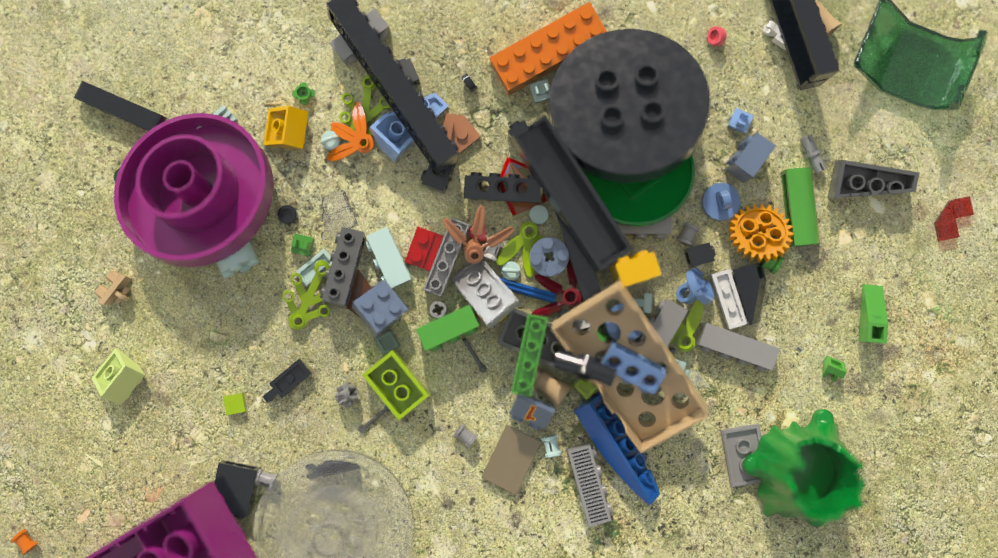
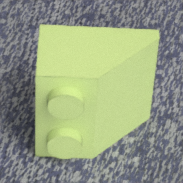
M115 348L94 374L92 380L102 398L121 406L130 397L134 388L142 382L145 374L138 364Z

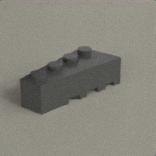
M837 160L834 162L828 198L916 192L919 172Z

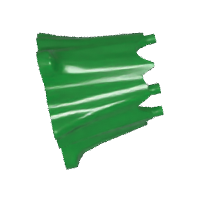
M816 410L806 427H800L795 421H792L787 429H780L778 426L773 425L770 431L759 440L756 451L745 457L742 462L743 471L750 476H756L761 481L757 495L763 503V514L766 517L779 514L783 517L803 518L808 524L820 527L826 524L828 520H839L844 513L851 512L857 508L861 509L864 506V503L861 501V494L864 490L865 480L858 472V470L864 468V465L840 441L839 426L834 423L833 414L829 410Z

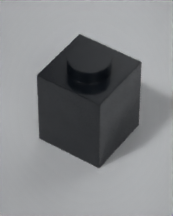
M710 242L684 249L689 268L715 261V249L713 246H710Z

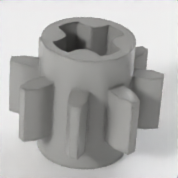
M349 382L336 388L338 392L335 397L339 405H345L348 408L358 402L356 398L360 393L355 385H349Z

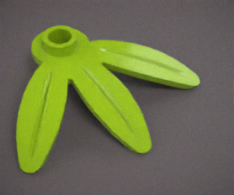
M527 221L521 225L520 235L514 237L501 250L496 263L498 266L505 264L523 246V267L526 276L531 278L534 268L530 262V251L532 246L544 237L538 234L539 229L534 222ZM528 227H531L532 232L527 234L525 232ZM546 252L544 256L553 261V252Z
M696 300L687 317L686 326H684L682 321L670 342L676 343L678 349L683 352L691 351L696 344L693 334L701 322L704 311V304L699 300ZM684 339H688L690 341L688 346H684L682 344V341Z

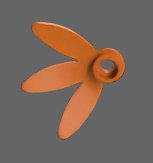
M359 101L354 104L352 113L356 131L342 123L333 122L331 124V129L335 134L344 140L350 141V143L334 148L327 155L328 161L344 159L356 151L368 153L373 150L375 145L374 139L367 134L366 115ZM366 140L367 144L362 146L363 141Z

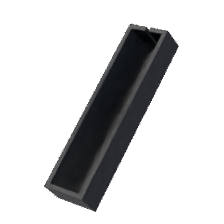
M769 0L800 91L821 86L839 72L840 69L816 1Z
M546 114L509 139L594 271L603 270L633 249Z

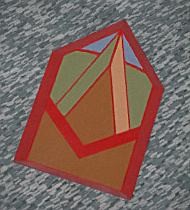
M509 157L506 158L501 171V177H508V174H518L520 178H527V175H532L525 163ZM506 182L500 185L502 193L508 190ZM525 183L520 184L518 187L520 194L527 191ZM544 192L542 203L547 202ZM507 202L512 216H515L536 205H540V203Z

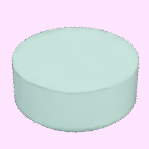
M542 205L534 206L529 214L530 220L537 225L544 224L549 216L548 210Z

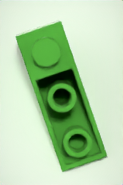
M862 284L858 341L887 344L888 319L883 286Z

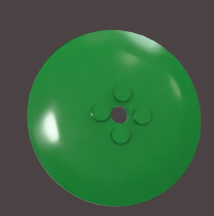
M692 155L670 173L639 183L608 181L589 174L582 169L615 222L634 227L653 225L675 214L688 199L695 178V166Z

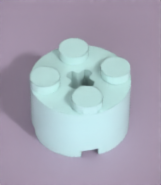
M250 241L233 255L216 262L224 279L234 276L239 271L241 274L246 273L252 269V266L259 263Z

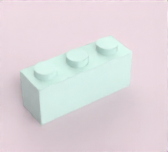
M388 227L366 236L368 239L365 242L369 252L373 251L376 257L373 259L375 266L378 270L381 269L384 275L381 277L382 280L385 279L392 289L413 280Z

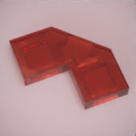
M970 196L947 202L934 222L938 241L960 237L956 218L974 215Z

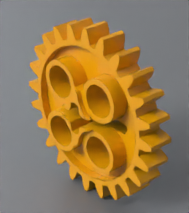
M754 203L751 209L749 206H745L744 211L740 209L738 215H734L729 225L728 233L731 234L729 240H735L732 247L738 246L737 253L743 251V258L749 255L750 261H753L754 257L757 258L758 263L761 262L762 258L768 263L770 257L776 261L778 256L782 257L784 251H788L793 241L791 238L794 233L790 232L793 226L787 225L790 221L789 219H783L785 213L777 214L778 208L772 211L771 205L766 209L763 203H761L759 208ZM771 235L776 236L778 239H773Z

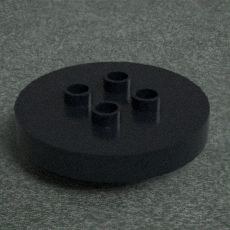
M641 29L608 31L581 43L559 66L550 90L551 123L580 168L598 178L619 183L650 181L678 168L697 148L703 136L710 111L709 86L705 74L695 58L674 40L659 33Z

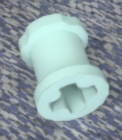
M558 434L541 438L545 445V458L562 454L558 447Z

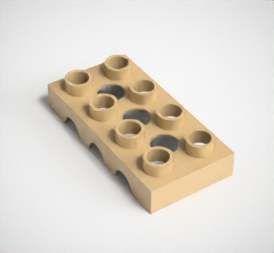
M621 280L554 320L552 331L567 352L571 351L574 355L588 354L597 359L595 354L598 351H607L611 343L601 341L597 335V329L602 323L613 322L621 330V336L616 341L617 343L654 362H662L667 366L666 376L660 384L665 396L662 402L656 405L644 402L641 397V390L633 383L634 388L631 391H621L617 385L622 380L617 375L611 387L592 379L589 380L590 383L593 382L598 387L604 403L611 413H616L621 419L626 434L640 453L709 417L708 405ZM610 299H619L623 303V308L619 311H612L607 307L606 303ZM578 319H584L588 321L590 328L580 331L574 327L573 323ZM638 330L644 333L645 339L641 342H633L629 339L628 335L632 331ZM612 357L610 361L618 362L619 359L617 357ZM649 375L646 376L645 379L651 381L654 380L655 377ZM676 393H684L688 396V400L684 403H676L672 400V397ZM648 411L653 413L655 418L652 421L646 422L641 420L639 415L642 412Z

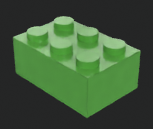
M469 304L417 328L416 331L425 351L430 349L432 353L442 348V343L446 341L451 344L460 340L459 335L466 333L468 336L477 332V327L480 324Z

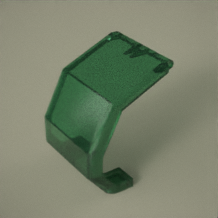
M879 0L867 28L868 31H866L855 57L854 67L875 88L895 98L935 111L959 110L985 47L988 31L979 29L975 38L967 39L945 36L911 22L892 0Z

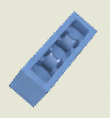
M613 340L601 359L602 364L617 369L616 375L622 381L628 384H635L645 393L655 394L666 376L665 367ZM617 357L619 361L612 362L610 361V358ZM630 366H634L637 368V370L629 371L627 368ZM651 375L655 377V379L649 381L646 380L645 377Z

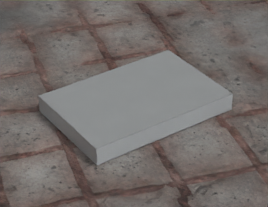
M756 423L720 430L730 487L734 488L760 483V479L746 474L742 468V462L745 457L754 453L758 447V442L762 437L760 425Z

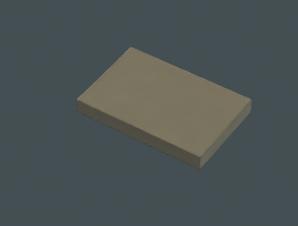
M506 425L481 478L517 494L541 441Z

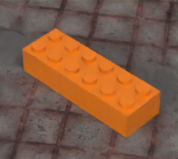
M588 2L489 57L490 65L509 96L558 69L564 59L577 46L607 31L593 6Z

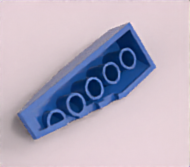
M598 392L582 402L573 411L605 460L644 502L651 505L660 495V491L651 470H647L645 465L646 457L644 453L639 452L626 434L621 419L616 413H611L604 403L601 392Z

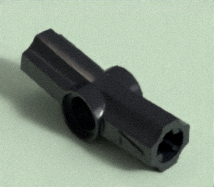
M559 350L555 357L554 368L573 373L577 378L585 381L592 379L611 387L617 373V369L597 362L595 357L588 354L578 356Z

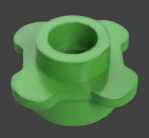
M302 82L293 91L292 95L294 98H298L302 105H307L308 100L315 96V91L310 89L307 83Z

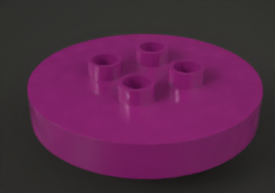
M193 113L171 118L144 134L123 160L114 188L116 216L126 236L137 247L157 260L179 267L210 265L226 259L239 251L259 231L272 203L274 189L272 168L265 152L255 139L242 126L228 118L207 113Z

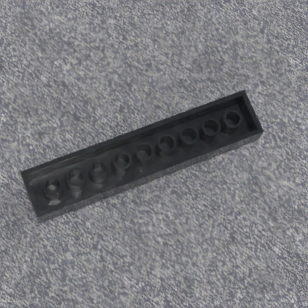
M329 0L326 2L330 21L435 173L438 175L455 164L459 150L457 144L453 140H449L446 128L442 124H438L434 111L426 107L423 95L420 92H416L413 88L414 83L412 79L404 75L400 62L392 58L389 46L381 42L378 30L370 26V20L366 13L358 9L357 0Z

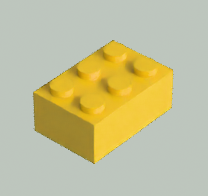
M648 250L630 256L631 259H629V256L617 259L613 262V266L609 267L614 284L621 280L624 286L662 275L655 253H648Z

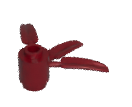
M570 258L567 264L569 284L573 288L564 291L561 284L543 275L536 274L535 279L542 286L557 295L559 293L563 294V302L559 303V301L545 305L534 310L531 315L542 317L561 311V306L566 305L574 309L584 303L581 292L576 289L577 280Z

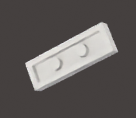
M727 269L711 274L712 283L727 328L730 330L748 324L731 270Z

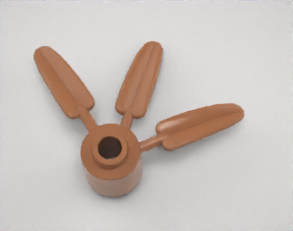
M482 205L478 207L472 228L474 239L467 240V237L452 221L443 218L445 228L459 245L463 243L465 259L472 264L479 263L483 259V248L497 246L514 232V227H508L488 238L487 243L481 245L477 238L482 235L484 228L485 208Z

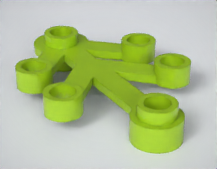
M367 75L362 78L361 85L364 89L362 106L365 111L368 128V122L383 110L389 109L390 106H382V102L385 100L382 97L379 100V104L370 110L372 91L377 87L373 82L371 85L365 84L367 80H371ZM344 93L341 100L353 111L354 98L350 93ZM350 96L351 100L349 102H345V97ZM346 111L341 112L339 115L340 121L356 131L351 115ZM344 115L349 116L348 120L343 121L342 117ZM368 129L367 134L373 136L371 130ZM366 140L363 141L362 146L367 144Z
M325 260L315 262V275L307 292L302 284L301 274L297 272L291 274V283L295 285L302 302L299 310L294 302V293L291 290H285L282 293V298L287 302L291 312L288 323L295 330L305 328L311 319L319 316L327 317L330 314V309L325 304L320 305L316 310L307 312L309 306L322 301L320 294H314L322 277L326 275L327 269H330L329 264ZM320 266L326 267L324 272L319 271ZM294 276L300 277L298 282H294L292 279ZM290 293L292 294V297L290 299H286L284 297L285 294ZM322 308H327V312L324 314L320 311ZM301 318L302 321L301 323L297 324L295 323V319Z

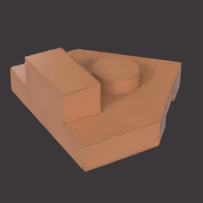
M445 113L443 126L448 132L447 137L450 141L453 140L459 148L458 154H461L471 144L479 140L481 136L464 115Z

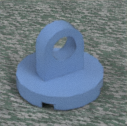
M716 183L710 186L704 192L701 200L702 209L705 214L716 221H726L734 217L739 211L741 204L740 195L737 190L726 183Z
M692 268L686 273L687 282L678 287L676 298L684 304H690L699 300L707 305L713 302L714 291L710 282L703 279L704 273L697 268ZM689 290L688 297L683 298L684 292Z

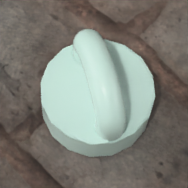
M327 131L322 135L321 143L324 148L332 151L341 144V138L334 131Z
M511 261L503 265L501 271L505 279L512 281L519 277L520 267L517 263Z

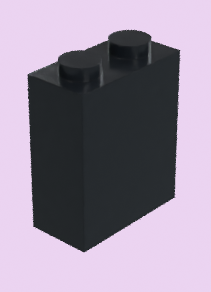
M223 460L218 463L214 484L219 493L224 497L225 503L230 512L234 514V517L245 518L253 510L257 491L255 478L261 467Z

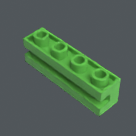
M527 314L511 393L531 397L548 318Z

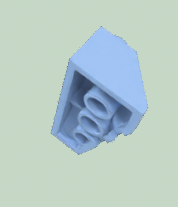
M436 93L424 97V104L428 109L431 108L437 118L449 106ZM394 112L382 115L369 128L380 149L394 162L414 143Z

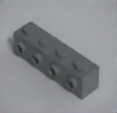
M341 227L340 233L337 232L335 238L336 250L332 251L330 262H332L331 268L327 269L325 280H327L326 287H322L320 298H322L325 305L342 309L348 308L366 239L363 231Z

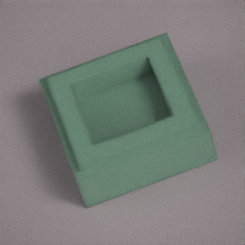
M392 330L374 339L383 356L400 347Z

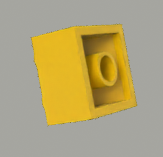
M292 106L268 108L263 145L291 150L303 149L306 141L305 132L308 125V111Z

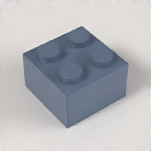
M758 132L752 136L748 135L738 145L739 151L732 154L727 160L726 164L728 166L725 170L742 183H745L756 175L776 145Z
M385 279L356 299L352 304L354 311L375 337L404 317L408 312V308Z

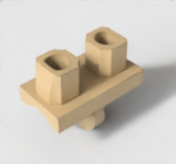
M110 271L106 279L112 285L109 288L100 285L94 292L100 298L98 302L102 305L107 304L111 306L113 302L119 304L122 300L128 302L130 297L127 293L130 288L126 285L132 278L116 271Z

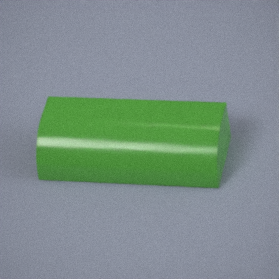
M793 168L780 172L785 217L790 220L787 225L793 226L790 232L794 233L791 238L793 241L789 247L820 244L812 169Z

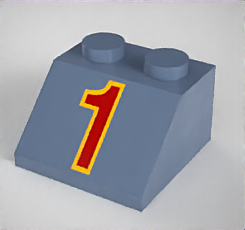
M517 394L509 414L512 415V419L521 423L525 420L530 423V427L540 430V428L545 429L555 412V408L534 397Z

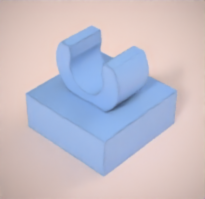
M736 108L727 127L745 134L754 115Z

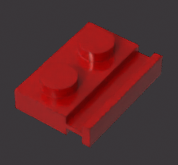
M417 226L405 263L431 271L444 236Z

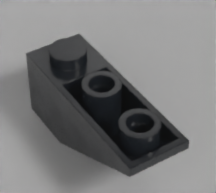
M761 262L733 270V279L738 286V295L743 303L744 313L749 325H753L760 320L767 281Z

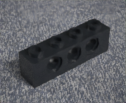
M471 172V175H465L463 198L469 200L542 204L543 191L533 175H527V178H520L518 174H508V177H501L499 173H489V176H482L480 172ZM487 181L489 183V189L483 192L481 190V184ZM506 182L508 190L501 193L499 187L502 183ZM525 183L527 191L520 194L518 187L520 184Z

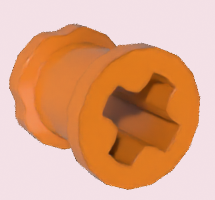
M23 529L10 540L22 550V555L27 554L38 545V542L33 541L27 534V529Z

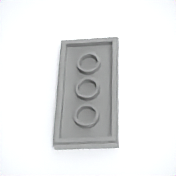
M484 259L476 264L468 263L450 278L489 328H492L521 304Z

